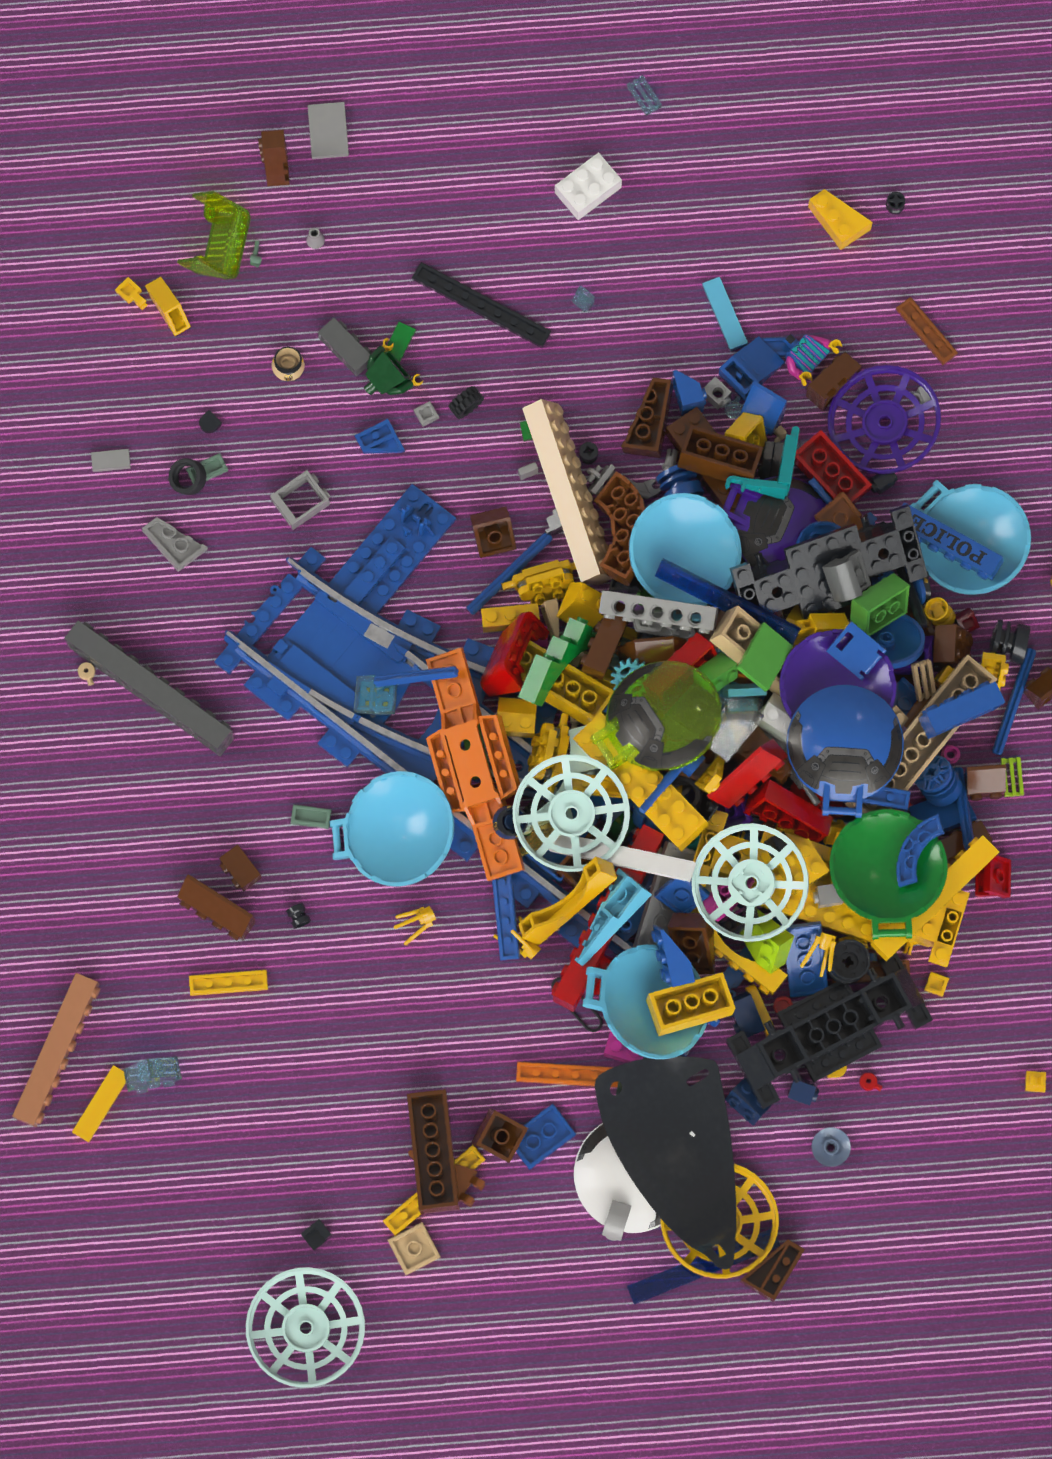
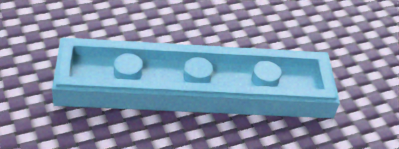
M720 277L702 283L729 350L733 351L748 345Z

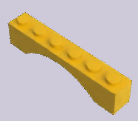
M599 857L593 858L583 867L580 881L566 897L547 908L530 913L518 923L522 939L537 945L543 943L617 879L613 863Z
M696 907L690 913H699L698 908ZM714 930L715 955L720 959L724 957L729 961L727 964L735 971L739 969L744 973L743 977L750 983L754 981L758 984V989L762 993L773 996L788 975L780 968L770 974L755 961L741 957L732 951L723 942L717 931Z

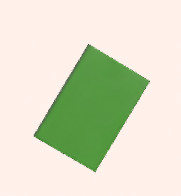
M764 622L759 626L736 669L766 692L770 689L793 645Z

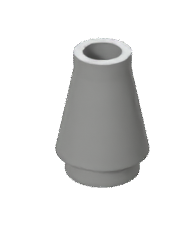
M311 228L306 238V243L312 249L321 248L324 245L325 238L318 228Z

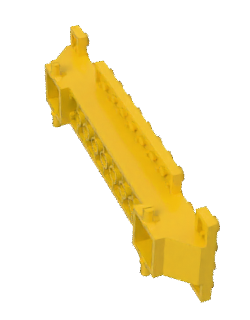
M716 810L708 821L709 826L701 833L693 858L694 862H696L699 853L707 842L724 830L728 817L727 813ZM739 831L736 836L728 835L720 840L727 849L750 841L744 839V831H742V834ZM763 831L760 843L764 844L766 840L775 835ZM785 833L787 837L795 843V845H798L804 840H806L804 838ZM811 841L829 869L831 847ZM715 847L709 851L704 859L700 876H712L714 866L722 856ZM750 848L735 852L740 858L739 862L750 859ZM758 848V860L768 864L772 860L768 851ZM727 860L720 868L718 877H729L733 867ZM775 867L772 870L775 880L785 881ZM829 869V873L809 886L804 908L797 919L806 922L821 921V927L872 943L871 920L855 913L844 902L842 905L818 908V904H814L813 892H815L816 887L833 884ZM754 877L753 879L755 880V882L750 889L754 888L757 885V881ZM775 888L771 899L777 906L781 903L786 889ZM803 890L795 895L791 892L789 901L782 910L784 915L792 916L800 903ZM960 890L912 936V939L906 942L903 953L911 955L913 945L932 947L928 962L948 967L970 893ZM765 903L760 905V907L769 909ZM878 923V929H886V923Z

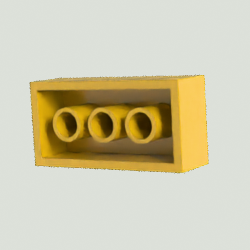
M723 972L697 979L693 983L649 993L646 999L658 1037L731 1016L736 1009Z

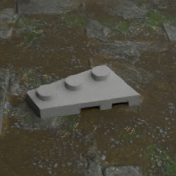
M158 517L142 528V532L178 572L208 550L207 546L199 544L188 535L182 534L175 527Z

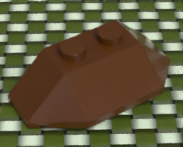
M675 636L634 639L623 646L617 647L619 661L623 660L626 663L627 659L631 658L632 662H634L638 658L639 664L645 662L644 666L658 662L665 663L687 640ZM660 666L654 667L648 674H653Z

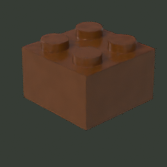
M957 624L935 625L933 663L942 669L948 665L955 669L966 655L972 657L970 654L971 646L973 645L972 634Z

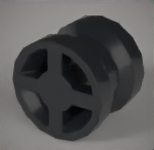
M900 192L889 194L886 202L888 212L891 214L901 213L906 201L905 196Z
M592 442L583 443L579 449L580 460L585 464L594 463L598 458L597 446Z

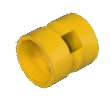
M935 597L926 603L924 612L934 626L952 625L955 622V612L943 598Z

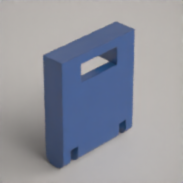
M850 621L826 652L860 680H863L865 677L859 672L862 670L865 674H868L882 658L877 651L880 650L885 654L887 650L855 623ZM849 632L854 637L841 651L836 645Z

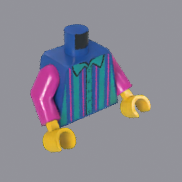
M790 334L783 341L791 349L785 355L788 372L796 379L801 380L803 386H806V379L812 381L811 372L831 352L829 349H832L835 354L839 353L836 346L843 347L841 341L838 339L832 341L823 337L808 336L806 334L798 341Z

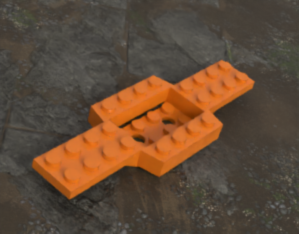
M463 648L426 659L428 669L456 666L459 670L458 676L455 678L431 680L441 713L442 728L427 737L426 740L439 787L446 795L453 813L466 812L474 831L487 881L524 871L525 867L517 839L508 840L498 836L492 822L497 810L507 806L506 800L516 794L520 785L502 716H482ZM478 724H480L481 731L483 734V738L485 741L486 749L488 752V756L490 759V763L492 766L493 774L495 777L499 793L495 791L490 769L488 766L481 737L477 727ZM465 739L470 741V748L466 751L461 748V742ZM475 776L481 780V784L477 788H474L471 784V780Z

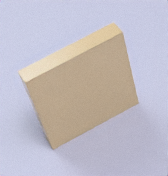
M423 1222L388 1240L406 1276L441 1258Z

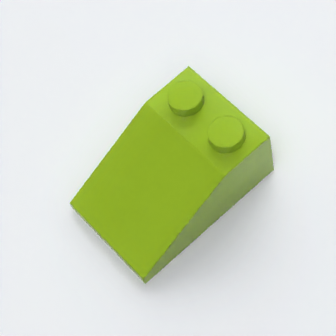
M757 909L759 917L765 916L764 913ZM772 919L753 926L752 936L769 933L778 929L780 925ZM744 930L739 932V934L744 935ZM784 930L770 939L753 942L744 941L755 962L772 974L786 963L794 936L787 930Z

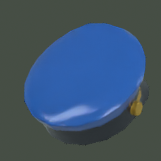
M928 571L927 577L913 582L922 606L931 599Z

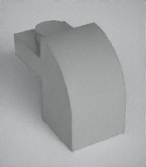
M612 1200L603 1229V1236L612 1241L622 1240L631 1205Z

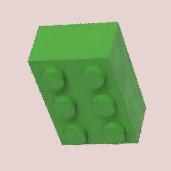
M894 573L883 578L880 582L862 592L863 595L852 599L850 621L855 623L869 636L873 635L907 613L910 585Z

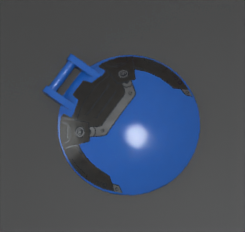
M836 685L817 691L799 706L788 727L786 748L789 762L798 779L807 788L822 797V816L835 814L861 818L863 799L879 792L891 781L897 772L903 756L904 738L898 717L884 699L862 687ZM829 801L855 803V808L829 806Z

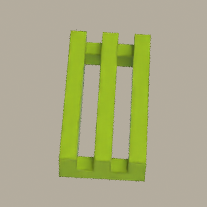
M1001 758V765L1009 763L1012 792H1008L1006 772V792L1004 797L1024 796L1021 758ZM1013 763H1016L1019 792H1016Z

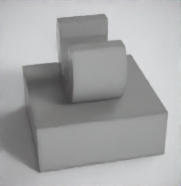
M921 386L918 387L917 393H912L919 400L920 404L931 400L928 393Z

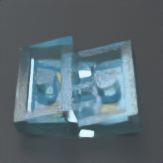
M375 675L357 676L354 711L374 715L395 714L397 685L376 687L373 682Z

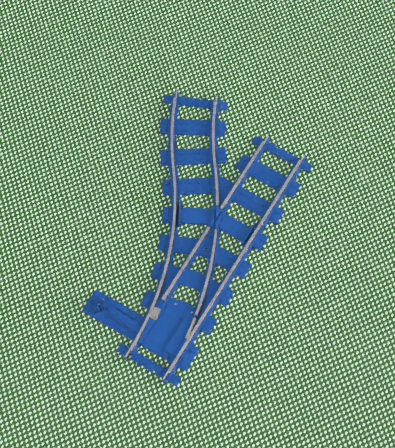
M411 484L329 583L315 573L326 561V558L312 547L308 549L298 562L293 558L287 557L286 562L298 571V576L294 578L288 573L281 582V589L277 585L271 586L270 592L273 596L268 597L257 611L251 612L252 616L255 617L253 623H248L245 620V626L237 635L233 631H225L224 641L229 645L214 663L230 675L238 664L243 661L255 671L246 681L244 687L279 715L289 721L301 707L329 730L318 742V745L347 768L361 754L385 774L407 771L422 775L435 782L437 776L426 738L442 728L440 709L438 708L433 723L418 740L384 725L398 708L411 683L395 685L393 712L374 713L358 711L361 681L374 683L375 676L419 671V668L426 670L428 669L426 659L434 657L435 654L440 655L450 651L433 643L441 628L440 625L408 609L398 625L380 616L378 613L456 521V517ZM304 588L315 596V600L282 640L280 639L275 644L272 652L268 656L264 655L254 645L300 590ZM467 638L463 650L482 716L496 715L483 705L486 693L480 685L481 677L494 648ZM423 681L434 690L432 681ZM519 691V692L510 693V694L519 696L520 691ZM765 696L741 697L740 711L722 710L715 719L725 720H713L707 727L710 726L714 729L725 726L730 721H739L743 724L751 719L755 720ZM544 702L542 707L537 705L535 734L540 733L543 723H554L557 708L547 702ZM507 736L515 765L520 764L522 766L521 770H517L521 784L525 776L530 772L528 771L529 765L527 762L532 752V738ZM463 741L461 742V748L464 746ZM490 766L493 782H496L492 767ZM472 778V780H471V781H474V782H477V783H481V780H480V779L473 780V778ZM535 779V780H536L537 782H539L541 785L544 784V779H542V780H537V779ZM560 780L555 786L554 795L561 787L563 780ZM525 788L522 796L534 799L537 791ZM693 789L684 797L690 804H692L695 797ZM748 793L744 796L746 803L749 796ZM543 795L540 798V800H544L545 802L549 801ZM570 808L574 819L577 816V810ZM466 812L453 813L454 836L450 849L468 862L478 849L474 831ZM751 813L754 824L761 825L764 823V821L759 820L760 816ZM601 814L595 815L593 826L600 820L606 823V819ZM840 818L846 825L850 822V820ZM743 830L745 832L744 839L750 841V830ZM587 831L579 837L584 838L589 832ZM635 831L627 839L631 846L634 843L632 840ZM549 832L545 837L548 838L552 832ZM536 836L530 843V846L536 852L543 842ZM761 836V837H758V842H759V843H760V841H761L762 836ZM668 838L663 840V843L657 854L662 853L665 841L671 842ZM822 839L820 842H818L819 844H822V845H825V846H828V847H832V845H830V844H827V845L824 844V842H823L824 839ZM519 846L525 870L512 874L514 899L528 909L539 895L552 905L566 897L569 893L557 884L563 883V877L559 878L556 875L555 869L541 864ZM547 850L543 858L555 864H560L567 855ZM706 884L705 888L711 892V885ZM606 888L570 918L558 931L559 935L576 948L580 945L579 937L582 931H587L589 928L588 920L591 914H596L598 911L597 903L600 897L606 896ZM738 903L732 912L743 908V906ZM776 916L772 918L773 921L782 926ZM615 934L608 949L618 956L624 950L632 948L633 943L629 940L624 942ZM745 945L738 955L755 961ZM729 966L723 974L733 998L736 996V992L731 989H737L745 978L743 977L744 973L739 969L735 971ZM720 1020L707 1022V1025L710 1024L712 1027H717L720 1024Z

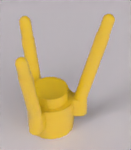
M430 906L426 908L421 907L395 916L398 919L416 914L415 917L394 925V929L416 920L421 925L425 924L404 942V945L409 944L424 930L433 926L432 921L436 920Z
M518 916V919L521 922L523 919L521 916ZM511 930V933L523 944L521 947L523 950L520 949V954L524 958L528 957L531 960L541 948L535 943L526 942L515 930ZM494 934L493 937L498 940V935Z
M821 932L820 937L816 936L800 967L803 968L816 946L820 944L819 948L825 950L820 977L824 975L828 955V971L830 972L832 970L836 936Z

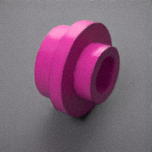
M947 745L942 749L941 756L946 758L950 764H954L960 758V751L954 745ZM952 752L954 754V757L949 758L947 756V753Z

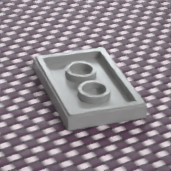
M345 103L308 105L312 159L349 156Z

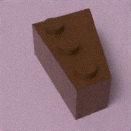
M754 721L732 750L731 760L739 765L760 746L770 741ZM787 759L784 760L786 764L778 771L774 769L770 772L772 776L769 779L777 782L780 786H783L791 775L792 765Z

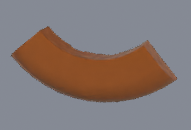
M615 472L594 500L601 511L610 517L613 536L612 544L609 545L607 553L599 566L608 577L629 586L635 578L629 557L630 535L637 518L646 509V506L636 487L625 476Z

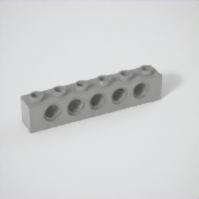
M602 590L599 613L604 614L603 618L615 619V616L623 617L622 621L634 622V619H640L642 624L653 625V622H660L661 627L672 628L673 624L679 625L680 630L691 631L692 627L699 628L698 632L710 634V630L715 631L719 608ZM619 601L625 604V609L622 612L616 609V604ZM638 604H642L644 607V612L641 615L635 612V607ZM656 607L663 609V615L660 618L654 615ZM675 610L682 612V618L679 621L673 618ZM696 612L701 615V621L698 624L692 621V615Z

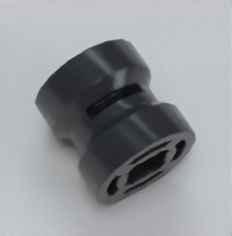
M304 903L294 905L286 910L288 917L292 919L291 924L294 929L303 927L311 922L309 915L305 913Z

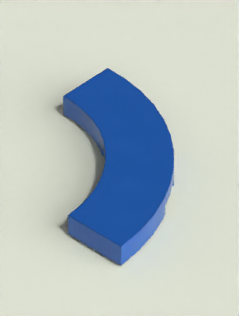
M939 814L931 816L918 824L903 842L896 865L899 888L918 882L917 863L921 852L931 840L945 834Z

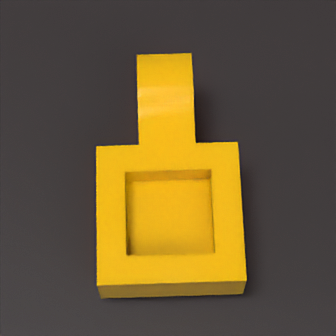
M129 277L115 289L116 293L128 304L134 301L141 310L148 306L146 300L139 295L142 292L141 288Z

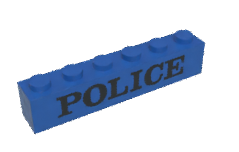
M910 506L919 544L923 542L928 545L927 548L931 551L943 553L947 560L951 562L955 560L961 563L960 566L967 571L971 569L977 572L976 575L984 580L988 578L992 581L1004 562L1003 556Z

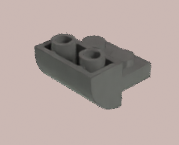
M854 550L841 559L836 558L822 567L834 602H843L863 595V590L871 586L861 553L858 550Z

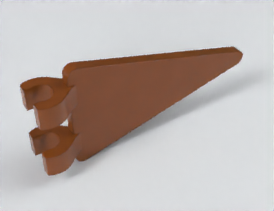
M413 1150L408 1151V1155L414 1160ZM455 1164L459 1202L462 1201L467 1206L472 1207L475 1200L466 1194L467 1189L472 1184L482 1191L486 1184L483 1180L476 1177V1170Z

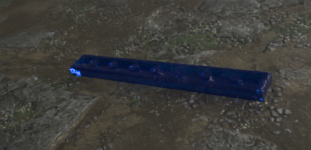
M664 558L657 569L655 577L714 607H718L724 612L739 606L760 624L765 622L790 644L793 645L801 630L800 627Z
M772 1228L759 1233L754 1244L764 1250L770 1239ZM777 1237L771 1250L776 1249L780 1246ZM736 1242L735 1253L743 1249L744 1246ZM748 1251L742 1257L734 1260L733 1265L756 1257L757 1255L751 1251ZM699 1257L691 1263L695 1268L706 1272L716 1273L722 1270L713 1262ZM681 1264L628 1285L627 1289L633 1304L636 1305L701 1279L704 1276L692 1272Z

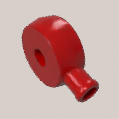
M866 1072L860 1076L859 1084L862 1089L866 1091L873 1089L881 1091L883 1086L878 1084L877 1077L873 1073Z

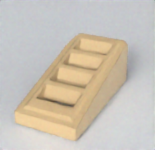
M558 598L544 601L540 607L545 624L550 632V640L553 636L559 637V618L556 617L559 611Z

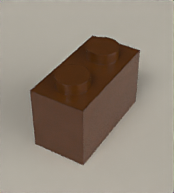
M238 844L219 858L221 862L220 868L225 874L229 872L233 878L230 881L236 889L241 888L244 892L262 878Z

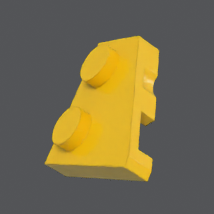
M718 755L694 784L709 794L711 791H716L720 786L719 782L723 776L725 760Z

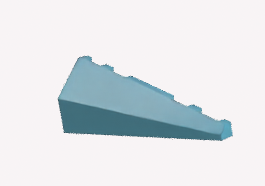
M620 868L616 872L618 877L614 885L610 884L608 888L610 893L605 902L602 901L590 926L592 931L588 940H584L582 943L584 946L579 958H575V961L582 966L652 895Z

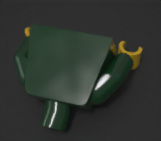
M385 338L383 345L379 346L369 356L367 363L368 371L365 375L370 382L364 386V389L370 395L377 390L380 394H403L414 386H420L423 381L420 383L415 381V377H418L420 374H415L412 380H409L411 376L390 352L393 349L394 343L391 346L385 345L389 338Z

